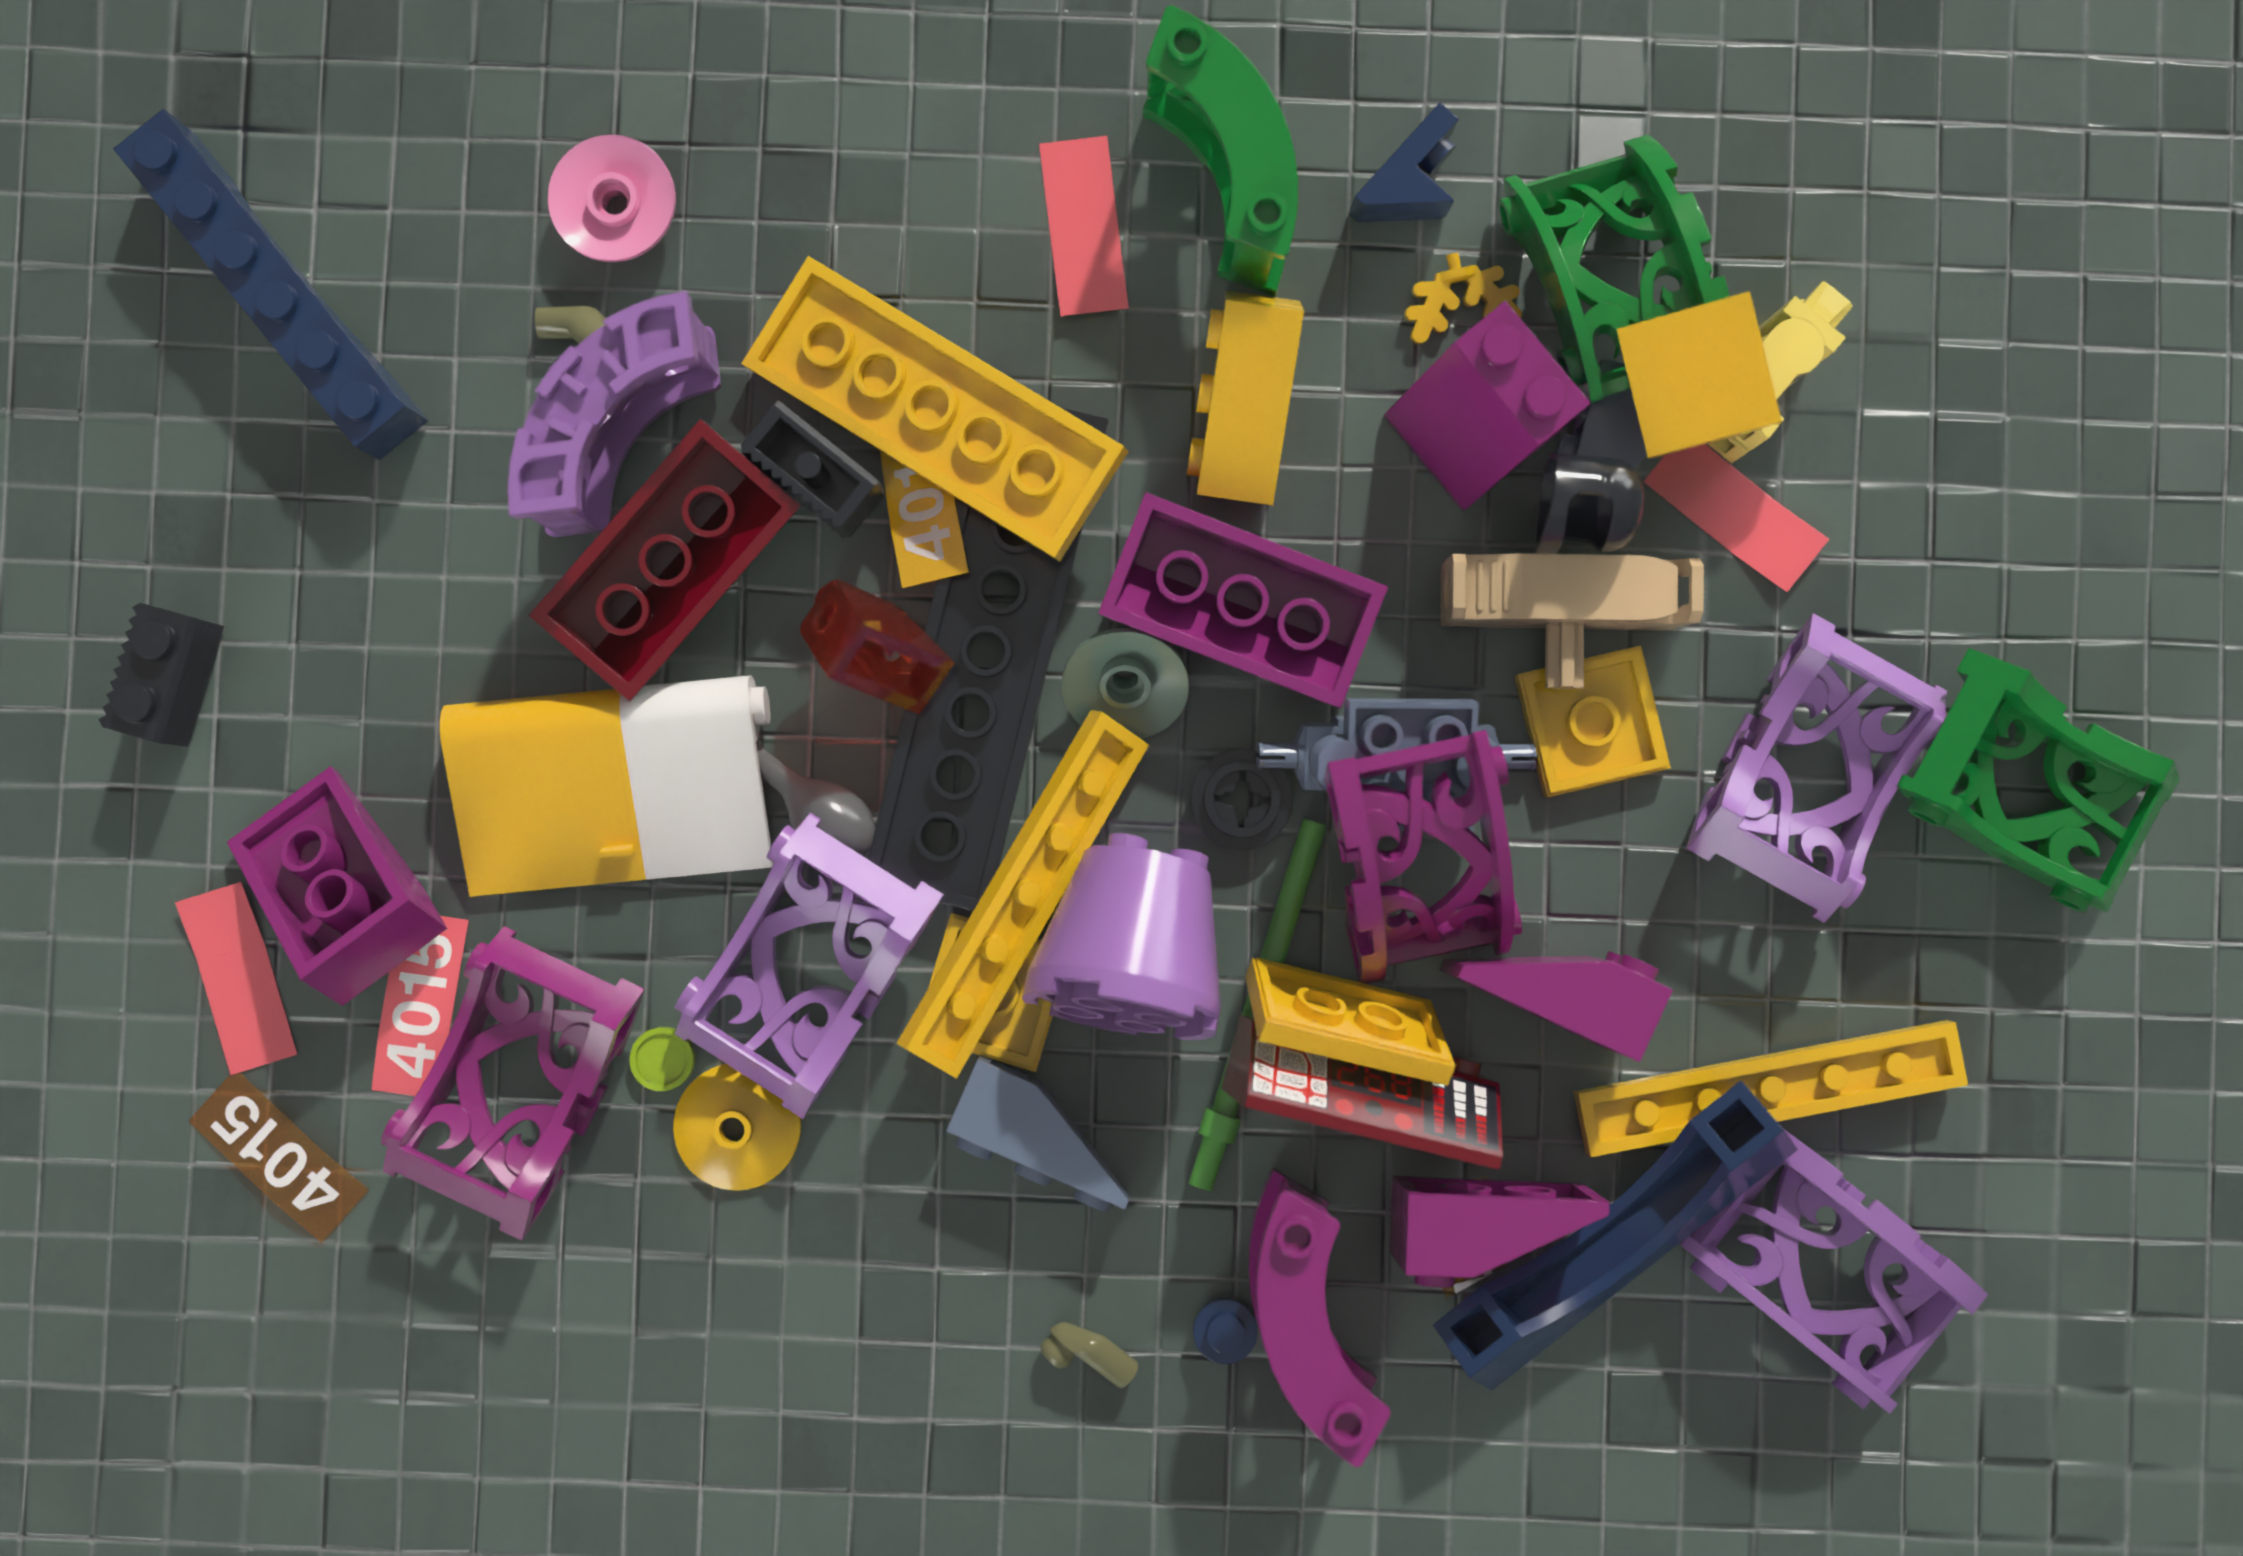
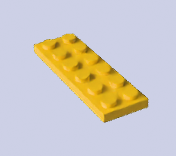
M810 256L804 261L741 363L753 373L1059 562L1128 454V450L1122 444Z

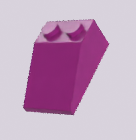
M332 766L227 841L232 854L300 980L341 1006L352 1000L448 929L421 882L339 772Z
M1611 951L1607 952L1605 959L1590 956L1444 959L1439 971L1607 1050L1637 1062L1641 1061L1673 992V989L1655 981L1659 969L1623 953L1619 955Z
M1392 1175L1390 1253L1405 1275H1414L1415 1284L1427 1287L1454 1286V1277L1473 1278L1609 1216V1201L1583 1183Z

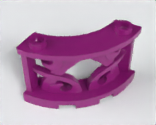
M1478 731L1467 736L1359 759L1351 757L1328 762L1324 780L1330 802L1340 859L1342 863L1354 861L1356 880H1351L1350 886H1345L1344 890L1346 901L1345 927L1358 982L1369 984L1383 981L1386 976L1387 966L1489 944L1493 945L1495 955L1509 953L1513 936L1522 934L1521 917L1514 899L1511 854L1500 786L1508 785L1509 775L1504 753L1500 746H1490L1487 731ZM1464 757L1469 772V787L1466 793L1461 797L1449 795L1451 781L1447 773L1443 772L1433 784L1432 804L1423 800L1422 778L1424 765ZM1406 769L1405 792L1390 787L1360 783V779ZM1478 820H1480L1482 840L1469 829ZM1397 823L1404 824L1402 839L1395 849L1383 851L1377 848L1378 841L1384 836H1392L1399 842L1400 831ZM1422 831L1450 846L1469 863L1467 870L1458 883L1442 899L1429 908L1423 898L1412 890L1392 885L1380 886L1381 883L1400 875L1412 864L1420 849ZM1403 909L1398 915L1389 916L1392 912ZM1405 909L1412 911L1416 916L1408 918Z
M504 926L489 945L481 942L471 953L464 969V977L468 978L469 982L450 1033L427 1078L407 1110L398 1109L390 1118L383 1131L381 1144L386 1146L383 1172L393 1177H396L398 1174L405 1176L501 1222L500 1231L523 1241L565 1173V1170L561 1169L564 1154L568 1155L572 1148L570 1145L575 1133L582 1137L585 1136L608 1088V1086L599 1082L606 1078L609 1071L607 1067L615 1056H620L624 1051L642 1000L644 988L623 978L614 986L516 940L517 932ZM506 971L543 988L541 1011L533 1012L534 999L530 990L524 984H517L519 995L515 1002L510 1003L503 998L501 983ZM559 996L593 1012L558 1010ZM489 1013L501 1022L481 1032ZM555 1032H563L559 1038L558 1048H564L570 1044L577 1050V1061L569 1068L560 1066L556 1061L554 1053ZM539 1034L537 1051L540 1066L548 1081L563 1093L558 1106L535 1104L521 1107L504 1116L495 1125L484 1093L481 1061L510 1043ZM457 1082L460 1104H444ZM531 1120L537 1124L540 1135L538 1141L532 1147L523 1144L521 1140L522 1133L514 1135L508 1144L504 1142V1137L521 1122ZM444 1122L450 1129L449 1139L437 1147V1149L455 1148L466 1143L470 1138L475 1146L455 1168L417 1151L424 1136L436 1123ZM484 1161L488 1169L508 1191L506 1193L468 1175V1173Z
M1272 1167L1261 1190L1249 1234V1290L1255 1318L1272 1370L1284 1395L1298 1416L1316 1437L1335 1454L1352 1466L1360 1467L1389 1419L1391 1412L1388 1405L1377 1398L1371 1391L1377 1381L1375 1373L1355 1360L1336 1340L1329 1327L1325 1303V1279L1329 1256L1340 1229V1223L1328 1213L1327 1207L1330 1202L1327 1198Z

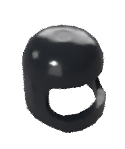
M1552 453L1546 463L1540 490L1535 553L1555 554L1561 547L1563 540L1591 544L1598 552L1615 551L1630 543L1639 530L1644 511V488L1640 476L1634 467L1620 459Z

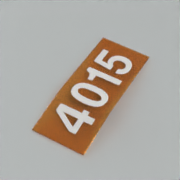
M241 1073L229 1075L189 1120L203 1136L270 1200L321 1243L369 1191L367 1187L313 1143Z

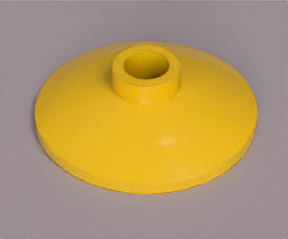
M722 1064L699 1075L685 1089L675 1110L673 1121L674 1140L681 1159L699 1179L720 1189L748 1190L771 1181L789 1164L799 1144L801 1118L782 1106L784 1100L728 1064ZM727 1118H737L742 1122L744 1126L742 1139L733 1141L724 1135L722 1126Z

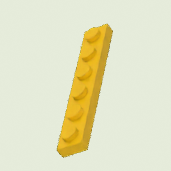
M1090 710L896 1043L897 1045L957 1079L1064 894L1084 851L1091 847L1149 744L1105 713Z
M1945 1020L1573 1092L1585 1154L1589 1157L1674 1142L1691 1119L1739 1081H1742L1774 1119L1779 1122L1967 1086L1968 1080L1956 1022Z

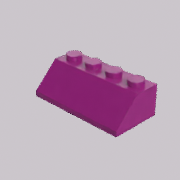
M1145 492L1098 615L1341 709L1388 586Z

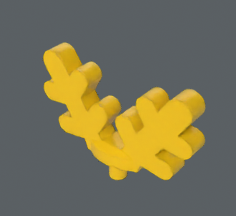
M1458 252L1446 255L1449 270L1434 274L1433 281L1418 282L1413 285L1411 289L1412 295L1417 298L1425 297L1423 305L1410 306L1404 311V317L1407 321H1415L1410 333L1411 341L1415 344H1422L1428 340L1432 329L1436 333H1442L1447 330L1448 321L1441 314L1440 309L1443 306L1447 311H1453L1459 307L1460 300L1450 289V285L1464 281L1467 284V288L1463 297V303L1467 307H1472L1481 298L1485 302L1481 314L1482 319L1504 301L1510 305L1520 319L1522 318V311L1512 301L1519 296V287L1509 285L1499 289L1493 283L1504 276L1503 268L1494 266L1480 271L1477 265L1461 267Z

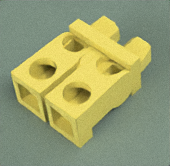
M1824 281L1816 286L1805 300H1800L1794 296L1759 326L1776 399L1780 397L1785 389L1834 353L1846 338L1835 327L1853 305ZM1780 424L1707 444L1732 464L1769 439Z

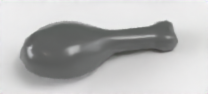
M758 738L756 745L761 779L775 788L783 797L793 828L797 830L811 812L822 819L818 828L860 855L870 851L876 828L872 813L865 802L853 791L840 784L805 777L793 771L766 751L761 740Z

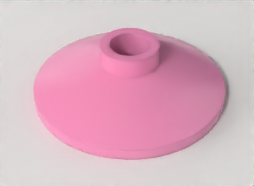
M622 135L596 136L574 146L557 164L548 188L549 213L560 236L580 254L603 262L627 261L639 257L652 249L669 229L676 206L674 182L663 160L646 144ZM613 197H626L627 207L622 213L613 215L607 212V204Z

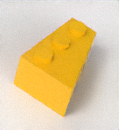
M1226 290L1223 310L1211 309L1206 348L1217 349L1214 375L1201 374L1196 412L1208 414L1204 439L1192 437L1187 467L1188 476L1199 477L1197 495L1273 506L1304 317V309L1300 301Z

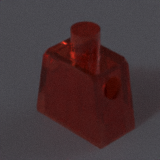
M839 579L830 581L818 591L815 597V604L801 623L800 633L829 679L916 714L921 713L955 664L901 608ZM884 651L889 657H891L894 652H898L900 656L896 660L889 661L886 658Z

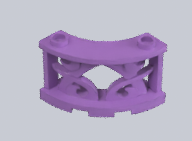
M687 291L661 295L634 304L603 320L604 326L590 334L575 348L570 346L551 366L535 390L538 395L527 415L523 429L518 428L515 436L508 479L509 516L516 520L531 518L543 525L546 533L551 537L602 532L611 522L612 497L621 465L637 438L652 422L674 406L690 398L714 392L721 388L715 332L711 327L704 326L693 312L691 297Z
M1813 613L1766 679V681L1772 684L1770 695L1765 694L1760 701L1763 706L1758 713L1760 714L1757 718L1746 713L1721 758L1722 761L1728 764L1722 773L1724 776L1715 788L1711 787L1706 791L1686 849L1707 861H1710L1717 853L1813 907L1812 917L1825 923L1839 906L1845 909L1849 908L1860 895L1866 882V876L1862 874V870L1874 834L1898 789L1896 785L1901 776L1908 773L1923 749L1929 750L1946 718L1947 690L1936 684L1933 686L1926 684L1835 633L1834 624ZM1830 659L1867 681L1849 692L1842 679L1827 661ZM1878 687L1914 706L1913 711L1903 726L1893 735L1887 734L1882 730L1881 721L1883 716L1895 709V707H1880L1860 716L1857 708ZM1798 705H1804L1808 708L1810 712L1809 719L1817 717L1824 709L1828 713L1822 721L1806 731L1799 729L1793 721V712ZM1835 729L1845 762L1847 794L1822 807L1792 814V787L1783 767L1769 754L1773 745L1777 744L1788 747L1806 745L1820 740ZM1870 753L1883 754L1872 772ZM1759 779H1764L1772 784L1775 793L1774 814L1768 813L1772 808L1773 798L1762 801L1754 793L1755 783ZM1845 821L1839 836L1829 829ZM1754 834L1771 836V844ZM1796 835L1795 849L1802 861L1788 854L1789 836ZM1815 847L1820 848L1827 858V864L1823 873L1807 865L1813 863L1812 850Z
M811 812L797 830L787 825L778 835L766 856L774 864L740 927L706 979L703 981L695 976L687 985L674 1009L682 1013L675 1031L676 1036L684 1041L689 1039L784 1100L782 1106L804 1119L849 1051L850 1043L863 1025L855 1017L859 1013L865 1018L870 1019L898 973L895 971L917 943L943 897L942 893L923 881L920 882L916 889L911 888L818 828L822 819ZM804 862L821 872L818 875V886H811L803 880L801 872ZM831 879L844 887L841 899H831L833 894ZM787 890L789 896L797 904L773 912L783 893ZM857 896L867 901L868 903L856 901ZM835 922L832 936L834 953L840 967L856 983V986L852 992L834 985L813 986L801 991L786 1003L777 969L776 936L808 924ZM850 923L860 924L855 929L853 939L859 936L867 938L872 945L870 954L859 955L850 948ZM751 947L752 974H733ZM726 995H736L742 1004L740 1014L733 1017L728 1022L730 1024L745 1023L761 1012L765 1025L745 1044L738 1042L708 1022L714 1007ZM810 1003H820L827 1010L828 1021L826 1025L821 1027L814 1026L809 1018L810 1012L802 1017L797 1024L792 1018L796 1011ZM771 1037L776 1049L797 1076H791L754 1052V1050Z
M1785 1130L1798 1150L1679 1244L1697 1258L1689 1267L1691 1271L1720 1294L1729 1284L1839 1373L1831 1384L1863 1410L1873 1400L1890 1414L1898 1405L1890 1396L1958 1311L1963 1307L1973 1315L1988 1294L1948 1257L1938 1253L1920 1239L1921 1235L1877 1199H1874L1868 1208L1860 1204L1866 1197L1865 1194L1849 1183L1843 1177L1844 1174ZM1781 1165H1783L1784 1168L1774 1195L1772 1212L1753 1204L1752 1201ZM1821 1207H1831L1836 1215L1835 1225L1828 1232H1816L1799 1226L1801 1216L1819 1225L1816 1220V1213ZM1743 1213L1771 1226V1241L1764 1236L1754 1233H1746L1736 1238L1742 1243L1752 1245L1755 1249L1756 1257L1753 1263L1749 1265H1739L1730 1261L1716 1247ZM1867 1231L1870 1232L1875 1238L1872 1240L1865 1256L1864 1278L1868 1292L1875 1304L1841 1311L1812 1309L1802 1280L1798 1240L1818 1248L1835 1249L1850 1245L1864 1236ZM1900 1263L1902 1266L1901 1276L1896 1281H1887L1888 1285L1897 1292V1294L1889 1297L1883 1284L1882 1273L1890 1264ZM1776 1279L1787 1313L1753 1286L1765 1285ZM1891 1324L1893 1330L1886 1338L1884 1332L1879 1327ZM1811 1333L1843 1335L1840 1342L1839 1355ZM1874 1344L1875 1353L1862 1366L1860 1362L1862 1350L1867 1345Z

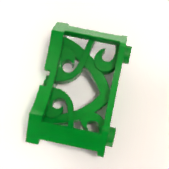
M1173 5L1167 6L1146 59V69L1148 70L1147 98L1143 107L1142 117L1162 126L1183 141L1194 152L1203 166H1207L1219 192L1224 224V245L1217 276L1275 297L1284 269L1285 258L1288 256L1293 238L1298 209V173L1296 155L1289 128L1280 105L1267 82L1236 45L1215 28L1194 15Z
M1648 134L1624 141V155L1526 184L1517 175L1504 178L1503 183L1506 197L1499 199L1498 202L1500 219L1507 236L1514 235L1515 240L1528 255L1551 306L1563 345V349L1557 353L1558 364L1590 403L1603 400L1605 396L1631 389L1626 366L1604 373L1601 372L1594 354L1593 339L1595 337L1606 334L1613 339L1615 343L1613 359H1615L1622 353L1616 329L1730 297L1724 275L1711 279L1710 275L1713 269L1710 262L1706 263L1701 246L1709 244L1712 237L1694 194L1690 192L1681 195L1677 192L1674 177L1677 176L1678 166L1665 148ZM1640 208L1646 214V217L1635 218L1630 216L1629 213L1634 209ZM1602 221L1613 230L1627 237L1646 241L1661 240L1664 245L1645 265L1639 285L1638 298L1605 283L1580 265L1584 248L1592 233ZM1556 237H1564L1561 246H1559ZM1665 275L1674 277L1678 281L1680 289L1672 292L1662 286L1660 304L1654 303L1653 285L1655 280ZM1579 298L1592 307L1585 315L1583 314Z
M1968 648L1956 670L1965 682L1914 778L1902 775L1896 785L1899 791L1910 801L1907 811L1931 825L1947 828L1992 857L2052 887L2049 897L2056 902L2082 913H2086L2089 906L2108 912L2116 892L2165 801H2169L2180 780L2175 761L2125 740L2095 723L2088 724L2085 732L2066 721L2067 717L2063 713L2067 706L2049 693L2037 681L2031 671ZM2013 722L2016 728L2013 741L2005 746L1995 744L1996 737L2010 738L2008 736V727ZM2042 742L2047 743L2043 762L2045 779L2052 793L2065 806L2031 817L2006 819L1995 788L1994 758L2004 760L2021 758L2034 751ZM2079 761L2085 768V776L2080 781L2070 782L2068 769L2074 762ZM2073 785L2079 788L2080 790L2087 791L2088 793L2082 796L2073 787ZM2140 791L2145 792L2127 829L2108 816L2131 800ZM1974 804L1976 813L1969 807L1970 805ZM2087 825H2092L2117 845L2099 880L2077 871L2068 860V853L2073 847H2079L2086 856L2099 858L2100 849L2097 841L2091 834L2081 829ZM2039 840L2038 853L2019 842Z

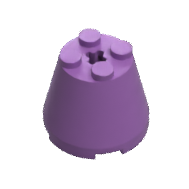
M1124 833L1110 834L1107 846L1093 845L1084 851L1027 971L1022 1000L1025 1003L1037 1005L1040 997L1051 1002L1049 1013L1051 1016L1117 1033L1139 1036V1032L1164 1033L1166 1027H1176L1174 1037L1181 1040H1203L1214 1037L1217 1032L1221 1003L1211 875L1207 870L1208 856L1187 849H1173L1170 851V854L1147 849L1148 841L1142 837Z

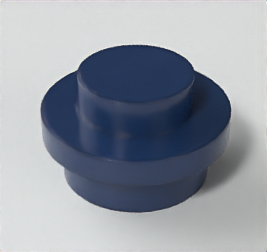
M1219 1298L1210 1301L1201 1308L1194 1321L1193 1335L1197 1348L1203 1356L1218 1364H1233L1241 1361L1249 1355L1257 1340V1324L1252 1312L1247 1306L1235 1299Z

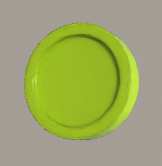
M657 1027L648 1030L637 1038L631 1048L629 1062L632 1074L641 1085L650 1090H672L683 1084L694 1069L695 1051L689 1039L684 1041L676 1036V1029Z

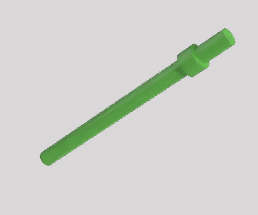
M1308 819L1302 820L1259 958L1284 964L1327 829L1326 825ZM1248 993L1242 1015L1254 1017ZM1230 1052L1212 1109L1205 1108L1198 1129V1133L1203 1135L1188 1182L1192 1186L1207 1191H1213L1227 1144L1235 1143L1242 1120L1236 1117L1240 1103L1221 1089Z

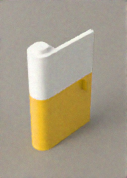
M752 675L646 685L632 701H628L615 689L444 705L440 715V739L469 897L771 868L774 862L766 858L771 848L756 745L759 738L760 725L770 724V702L767 688L765 686L756 687Z

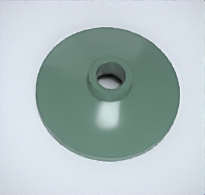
M1116 628L1097 633L1084 640L1074 649L1063 669L1061 689L1065 706L1079 725L1082 726L1090 710L1101 711L1140 739H1145L1162 732L1180 716L1188 699L1189 676L1182 657L1167 641L1134 628ZM1131 671L1136 674L1131 678H1120L1115 673Z

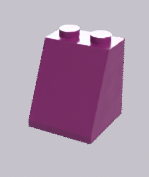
M1504 301L1456 340L1384 414V417L1464 512L1558 435L1590 404V401L1510 305Z

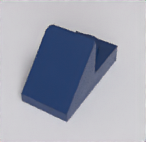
M1439 102L1355 195L1348 214L1357 222L1445 218L1454 200L1427 176L1422 169L1431 176L1452 153L1456 145L1449 139L1459 118Z

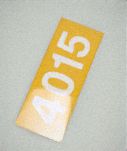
M880 451L890 527L902 589L969 573L955 497Z

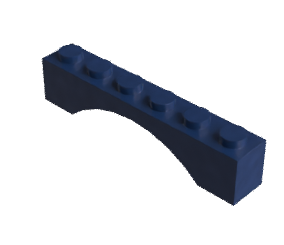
M162 109L113 148L354 447L381 460L428 422V419L393 376L342 322L292 263L250 208L232 178L193 131L165 109Z
M1739 1081L1687 1123L1675 1141L1653 1166L1624 1194L1609 1205V1216L1578 1229L1568 1238L1535 1259L1483 1284L1436 1321L1433 1327L1469 1378L1493 1390L1798 1149L1785 1130L1742 1081Z

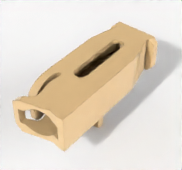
M1452 554L1442 563L1441 626L1546 629L1545 688L1559 690L1584 688V629L1672 631L1677 627L1700 623L1704 612V565L1700 558L1665 560L1643 555ZM1678 575L1689 577V604L1682 605L1679 608Z

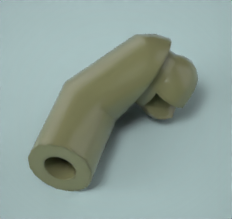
M589 306L537 307L535 310V328L539 339L574 338L580 344L590 334L605 325L603 320L606 318L597 309Z
M1062 1322L1051 1327L1050 1332L1052 1334L1044 1339L1040 1346L1043 1356L1057 1368L1068 1367L1076 1355L1118 1388L1127 1386L1138 1371V1362L1107 1337L1069 1322Z

